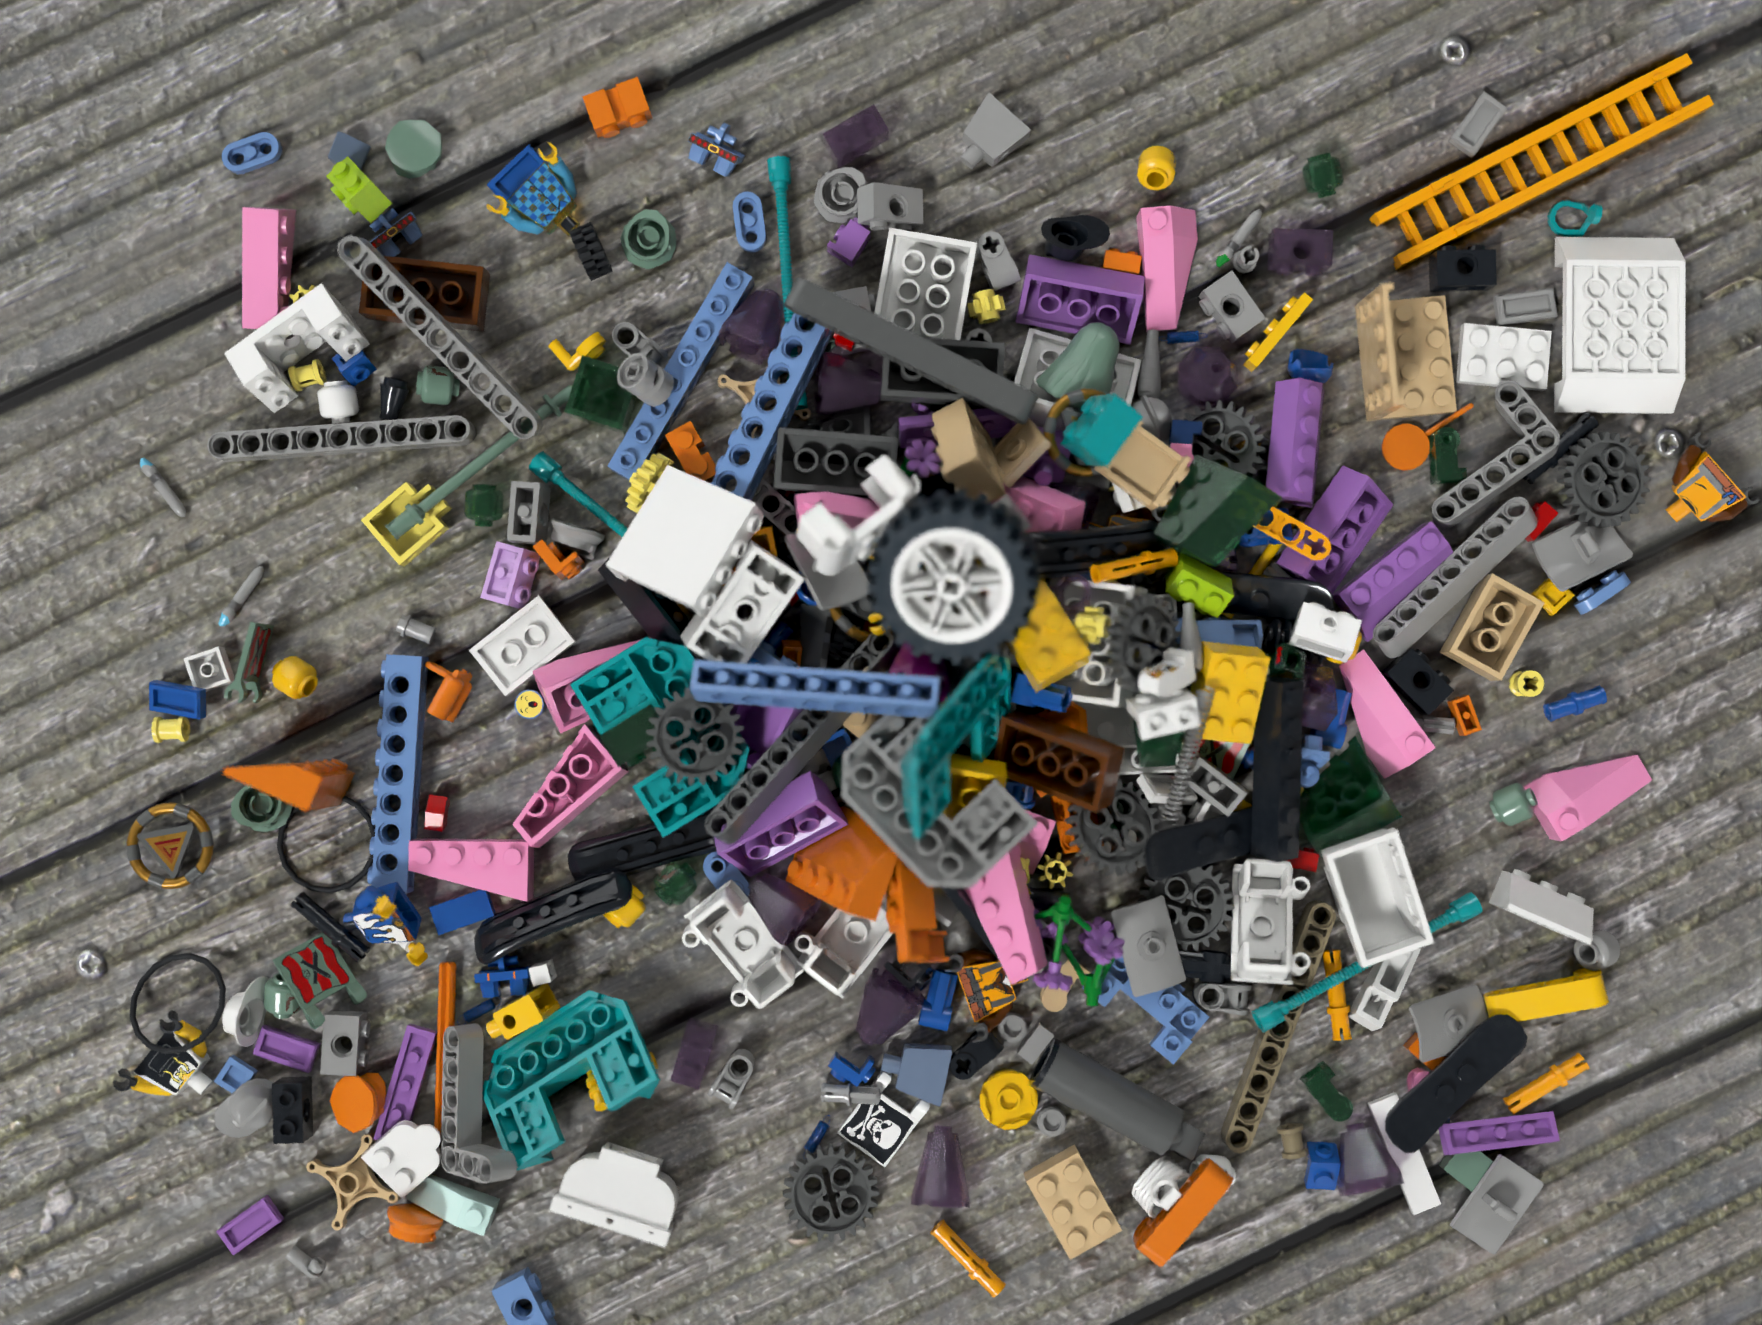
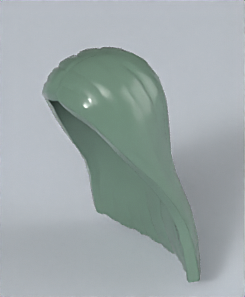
M1100 322L1084 326L1074 336L1066 349L1036 380L1037 384L1047 393L1059 399L1066 393L1077 389H1095L1105 394H1110L1120 347L1117 334L1111 327ZM1086 400L1071 404V406L1081 409Z

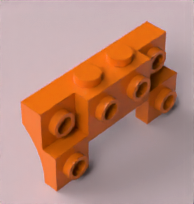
M898 857L886 891V920L889 924V933H896L898 961L918 963L949 961V956L945 957L943 936L947 935V931H930L937 928L933 887H927Z

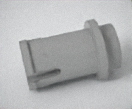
M1246 246L1235 254L1233 266L1238 272L1249 273L1254 269L1259 259V251L1256 248L1252 251V246Z
M402 615L397 624L396 632L401 633L400 636L402 637L407 635L430 645L434 638L436 627L414 620L412 615Z

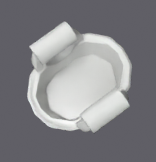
M1162 1156L1156 1159L1140 1175L1133 1185L1131 1194L1139 1202L1143 1210L1148 1213L1149 1217L1155 1218L1162 1209L1168 1211L1181 1197L1182 1193L1179 1189L1191 1175L1186 1170H1183L1178 1163H1175L1170 1156Z

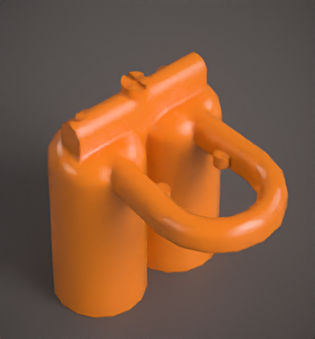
M427 661L424 665L425 667L444 677L427 712L441 720L454 723L472 689V684L470 683L472 674L470 672L467 673L468 671L462 669V671L456 669L452 673L436 663Z

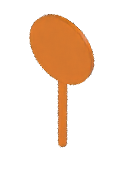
M1467 404L1425 432L1413 424H1399L1391 428L1382 441V453L1389 465L1398 470L1407 471L1419 467L1424 463L1429 454L1430 443L1428 436L1471 410L1474 404Z

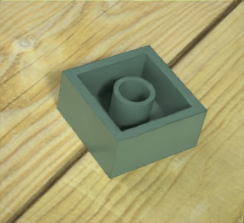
M1479 1151L1446 1155L1438 1165L1472 1192L1493 1161Z

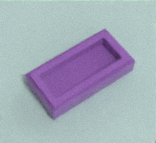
M263 1025L253 1055L309 1073L312 1070L321 1043Z
M266 1195L216 1232L231 1254L235 1255L284 1220V1217L270 1197Z

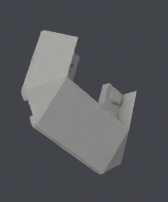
M883 715L843 753L842 798L927 887L972 888L1038 823L994 779L951 821L942 812L920 840L914 838L903 805L901 761L932 718Z

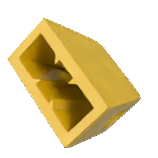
M541 984L494 1012V1019L486 1023V1029L492 1038L495 1039L503 1034L504 1038L508 1040L544 1021L561 1006L549 984Z

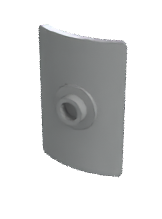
M1578 520L1532 542L1540 565L1552 583L1562 592L1631 559L1633 556V552L1621 540L1613 526L1607 528H1599V526L1590 527L1588 522H1578Z
M797 534L786 535L784 540L821 610L843 606L870 594L868 593L869 580L858 560L852 565H848L836 575H823L816 569V558L799 541Z
M1163 895L1115 909L1111 912L1117 937L1122 938L1125 942L1121 948L1124 951L1122 956L1132 993L1135 997L1157 992L1186 980Z
M1471 985L1412 1004L1409 1007L1418 1033L1419 1060L1424 1063L1450 1054L1477 1026L1488 1019L1486 1006L1477 985Z
M1499 1154L1453 1218L1450 1226L1491 1254H1496L1543 1188L1544 1183L1507 1157Z

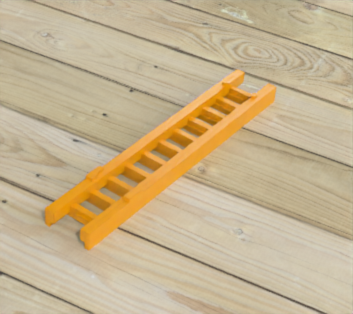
M1686 53L1374 213L1369 219L1371 223H1375L1376 227L1397 217L1405 237L1413 246L1393 257L1395 269L1397 270L1711 108L1714 103L1710 95L1682 107L1668 80V77L1692 64L1689 55ZM1652 85L1668 116L1658 121L1642 93L1644 89ZM1625 99L1628 100L1642 129L1633 134L1630 133L1616 106L1617 103ZM1600 112L1603 114L1617 141L1607 147L1604 146L1590 120V117ZM1576 125L1591 154L1578 161L1563 132ZM1549 138L1554 142L1566 165L1565 169L1555 174L1552 173L1538 146L1539 143ZM1524 151L1527 152L1541 181L1529 187L1526 186L1512 157ZM1498 164L1502 166L1516 193L1502 201L1486 172ZM1475 177L1490 206L1475 214L1460 186L1461 183ZM1448 190L1464 219L1450 228L1434 197ZM1422 203L1438 234L1424 241L1408 212Z

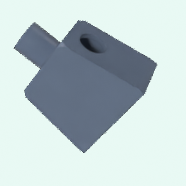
M904 1043L901 1057L884 1053L881 1071L897 1074L895 1083L897 1090L936 1106H941L952 1056V1046Z

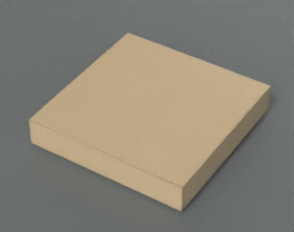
M1030 418L1026 425L1017 423L994 447L1002 482L1009 488L1052 445Z

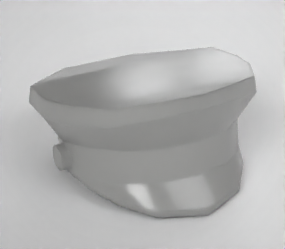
M842 167L827 171L818 180L814 205L826 221L848 224L850 219L858 218L857 188L867 185L864 173L854 167Z
M554 518L550 521L553 526L551 540L556 541L572 553L576 552L580 557L594 559L597 545L605 539L604 534Z

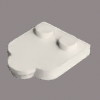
M403 1120L396 1123L362 1154L361 1158L403 1199L437 1169L441 1161V1150L438 1147L441 1142V1135L439 1130L431 1124H421L418 1126L412 1121Z

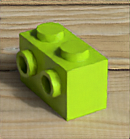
M348 156L336 163L331 172L326 175L334 184L330 188L331 191L354 215L359 211L370 223L392 204Z
M1182 552L1178 555L1177 566L1170 567L1165 574L1166 592L1177 601L1193 603L1194 608L1201 614H1210L1218 618L1234 597L1231 578Z

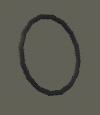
M344 795L342 801L355 807L368 823L371 837H375V825H372L371 816L360 803ZM293 806L287 823L279 828L277 850L282 867L294 882L311 891L334 893L351 888L367 875L369 867L373 864V855L371 854L362 872L348 883L334 887L314 886L299 878L289 866L283 849L285 828L293 814L300 809Z
M192 953L170 955L155 963L140 978L131 997L130 1021L135 1036L147 1048L163 1054L185 1052L202 1043L217 1027L225 1008L226 987L220 971L207 958ZM191 959L203 963L214 973L220 989L219 1007L211 1025L199 1038L184 1046L165 1048L151 1043L141 1033L136 1019L137 999L144 983L158 968L172 961Z

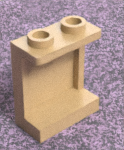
M1140 421L1108 466H1094L1093 469L1148 509L1153 510L1158 508L1159 505L1163 508L1173 495L1170 489L1175 482L1181 483L1189 473L1190 468L1187 465L1192 458L1188 455L1183 457L1142 428L1143 422Z

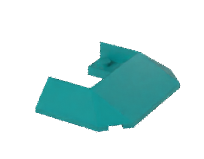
M645 637L574 681L570 686L600 735H604L651 705L654 708L658 707L664 710L666 707L663 699L666 698L673 702V692L675 691L681 698L685 697V689L689 688L690 690L695 658L686 646ZM701 708L695 711L694 719L697 723L704 725L710 722L711 714L708 710ZM672 721L666 726L671 737H679L684 732L683 725L678 721ZM714 724L700 732L691 729L689 737L675 743L678 747L690 741H694L696 745L700 744V738L703 735L719 729L720 725ZM740 732L736 733L737 737L743 738ZM711 736L707 740V747L712 752H720L724 747V742L719 736ZM745 740L744 743L735 745L736 748L742 751L741 755L732 754L731 756L736 765L732 766L726 763L724 766L728 773L724 775L718 770L716 772L717 781L715 782L708 775L706 776L705 785L700 783L699 778H695L692 786H689L688 777L685 776L680 783H677L678 774L674 772L667 778L668 767L664 766L632 786L663 838L719 804L742 779L750 751ZM686 748L681 751L682 756L679 757L681 763L691 765L696 761V753L692 749Z
M988 652L924 727L901 761L903 805L914 838L920 840L951 802L949 756L967 734L970 735L971 759L981 763L996 746L1002 716L1011 712L1009 658L998 654L994 656L992 652Z
M588 990L555 1011L544 1021L527 1029L496 1049L491 1063L494 1064L489 1079L485 1080L483 1084L482 1096L503 1150L509 1151L514 1155L518 1171L553 1160L551 1151L566 1142L548 1099L549 1096L592 1069L608 1110L615 1111L638 1096L650 1099L660 1078L627 1001Z

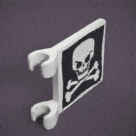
M881 1071L871 1085L872 1087L880 1088L881 1098L879 1104H857L837 1133L880 1165L886 1167L917 1123L930 1109V1103L918 1099L911 1112L907 1111L882 1093L891 1082L892 1073Z

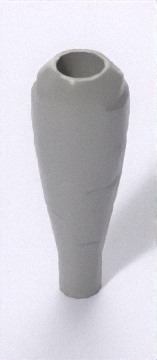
M1158 330L1147 331L1146 346L1138 380V396L1140 399L1144 395L1147 398L1160 397L1161 373Z
M1184 603L1182 605L1183 620L1180 650L1193 652L1195 673L1202 669L1204 660L1201 638L1196 623L1194 604Z

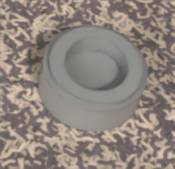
M1009 1012L1001 1024L997 1026V1029L1003 1040L1009 1043H1016L1025 1037L1027 1023L1019 1013Z
M1053 1105L1045 1106L1037 1115L1038 1128L1044 1135L1056 1137L1064 1132L1067 1119L1059 1107Z

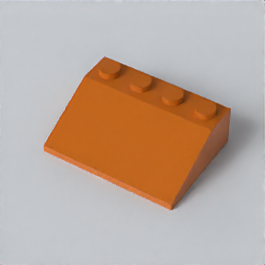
M324 759L323 761L315 760V762L306 761L224 768L222 774L305 811H312L341 805L342 798L346 794L355 773L347 770L349 765L342 761Z
M841 806L840 808L848 820V825L796 852L788 866V874L785 881L847 914L876 921L898 856L854 810Z

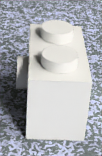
M1303 602L1296 617L1289 645L1346 663L1353 653L1362 620L1356 619L1347 612L1337 613L1328 610L1319 603Z

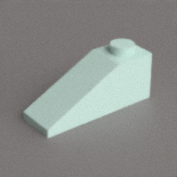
M431 1174L406 1197L407 1200L452 1225L482 1236L491 1227L500 1201L497 1197Z

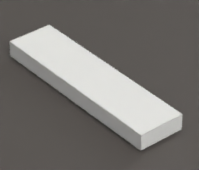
M1393 1092L1367 1104L1410 1211L1413 1215L1441 1205V1202L1420 1150L1414 1153H1404L1393 1145L1385 1131L1384 1122L1387 1113L1399 1100L1398 1095Z

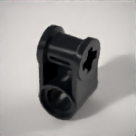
M975 1031L967 1038L965 1043L952 1053L949 1068L957 1079L966 1080L971 1078L1004 1049V1046L991 1031L984 1041L973 1043L972 1041L978 1036L977 1031ZM959 1058L963 1061L969 1059L967 1062L969 1068L966 1071L962 1068L956 1070L958 1067L956 1061Z

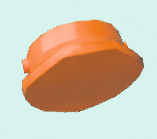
M367 1072L362 1076H344L337 1082L332 1090L330 1104L339 1125L353 1133H357L368 1128L383 1114L387 1091L385 1081L379 1073Z
M413 1203L392 1205L387 1209V1216L390 1220L388 1232L393 1237L406 1242H434L437 1230L443 1225L442 1218Z

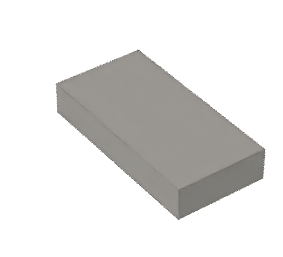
M1484 91L1448 142L1472 158L1508 108Z
M1554 288L1493 297L1497 326L1558 317Z

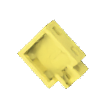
M405 482L361 519L393 559L404 567L449 529L441 518L452 508L444 499L425 513L424 523L421 525L417 523L398 540L385 527L386 524L406 510V505L419 504L436 490L429 484L418 492L412 484Z

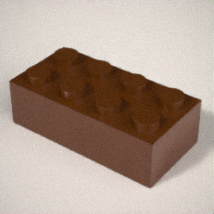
M384 256L454 329L484 332L490 273L484 266ZM376 264L371 271L372 277L376 281L383 274L379 264ZM362 280L359 313L368 320L404 323ZM400 286L396 287L393 291V298L398 303L404 298V290ZM422 308L417 309L414 314L415 321L419 325L423 324L426 320V313Z
M1017 709L1002 716L993 760L1006 762L1007 778L1097 813L1113 803L1125 748L1022 709Z

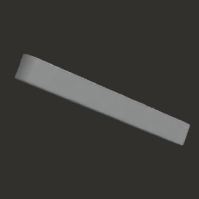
M346 236L341 239L338 244V254L341 259L515 436L521 439H528L537 436L541 432L543 427L542 419L532 407L368 240L356 236ZM355 242L361 247V253L357 258H353L350 254V247ZM376 264H379L383 274L376 281L372 277L371 271ZM398 286L404 290V298L399 303L393 298V291ZM419 308H422L426 313V320L421 325L414 318V314ZM440 330L445 331L448 337L447 343L443 347L436 342V334ZM462 351L469 357V364L465 368L460 367L457 363V356ZM483 373L488 375L491 381L487 390H483L478 384V379ZM503 395H507L512 401V407L508 412L502 410L499 404L500 398ZM524 417L530 418L533 422V430L530 433H526L521 429L520 423Z
M452 415L218 432L209 438L207 447L210 454L215 458L226 462L464 446L474 440L476 429L472 422L466 418ZM461 423L465 424V434L462 437L456 438L454 436L455 427ZM429 426H436L437 433L435 437L427 440L425 438L426 429ZM400 428H406L407 437L403 441L397 442L396 432ZM376 430L378 433L377 440L374 443L368 444L366 440L368 432ZM347 432V443L339 446L337 443L339 434ZM313 434H317L319 437L318 444L310 448L308 439ZM284 436H288V447L284 450H280V439ZM255 438H258L260 442L259 448L255 452H251L250 443ZM228 440L230 442V449L227 453L222 454L220 450L221 445L224 441Z

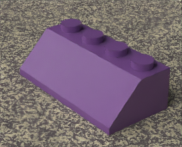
M1029 254L1016 323L1077 334L1084 326L1100 322L1115 331L1120 343L1130 344L1143 299L1145 276Z
M1303 378L1276 382L1265 499L1313 508L1324 401L1323 383Z
M1342 466L1304 521V524L1329 538L1331 542L1329 555L1322 560H1312L1287 546L1276 563L1292 578H1304L1319 582L1333 594L1392 508V502L1369 476ZM1298 528L1297 533H1296L1295 536L1293 537V540H1291V541H1294V540H1296V539L1299 537V534H1300V529H1299V528ZM1305 530L1304 537L1297 546L1303 549L1304 543L1312 547L1311 553L1313 555H1316L1318 552L1324 553L1326 551V548L1323 547L1324 540L1319 538L1314 542L1308 539L1312 533Z
M1432 521L1421 524L1332 594L1333 600L1342 612L1350 613L1356 619L1362 620L1359 631L1362 633L1364 640L1368 642L1373 638V630L1376 625L1453 553L1452 548Z
M809 771L792 780L737 842L724 844L715 837L714 840L717 854L751 877L848 825V820L826 783ZM727 823L723 825L721 832L725 829Z

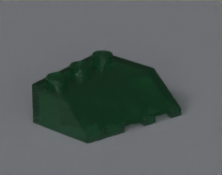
M1196 455L1189 467V473L1180 483L1153 534L1164 545L1215 567L1241 542L1240 538L1253 525L1256 527L1264 519L1262 516L1273 506L1276 507L1283 498L1247 475Z
M1356 736L1348 742L1349 747L1340 756L1336 754L1328 761L1330 765L1320 774L1317 783L1309 788H1304L1300 796L1299 821L1310 843L1322 859V849L1379 830L1402 817Z

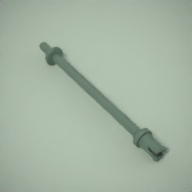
M570 384L553 398H550L547 394L543 395L545 404L535 412L541 417L542 421L552 413L560 417L562 413L559 407L576 395L577 387ZM527 417L520 423L521 429L526 433L533 429L532 420ZM511 431L508 432L419 504L406 505V510L386 524L385 527L396 540L400 539L402 535L417 523L419 525L424 523L425 513L520 438Z

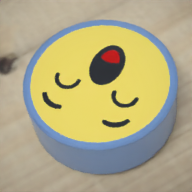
M524 690L517 695L514 705L518 715L525 719H535L544 712L546 703L540 692Z

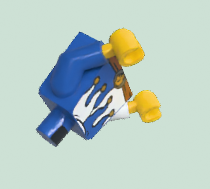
M398 882L378 888L373 885L368 886L357 896L353 911L344 914L343 924L345 929L348 931L360 929L368 942L399 944L408 952L406 954L407 959L417 967L428 958L427 953L424 952V945L416 940L422 917Z

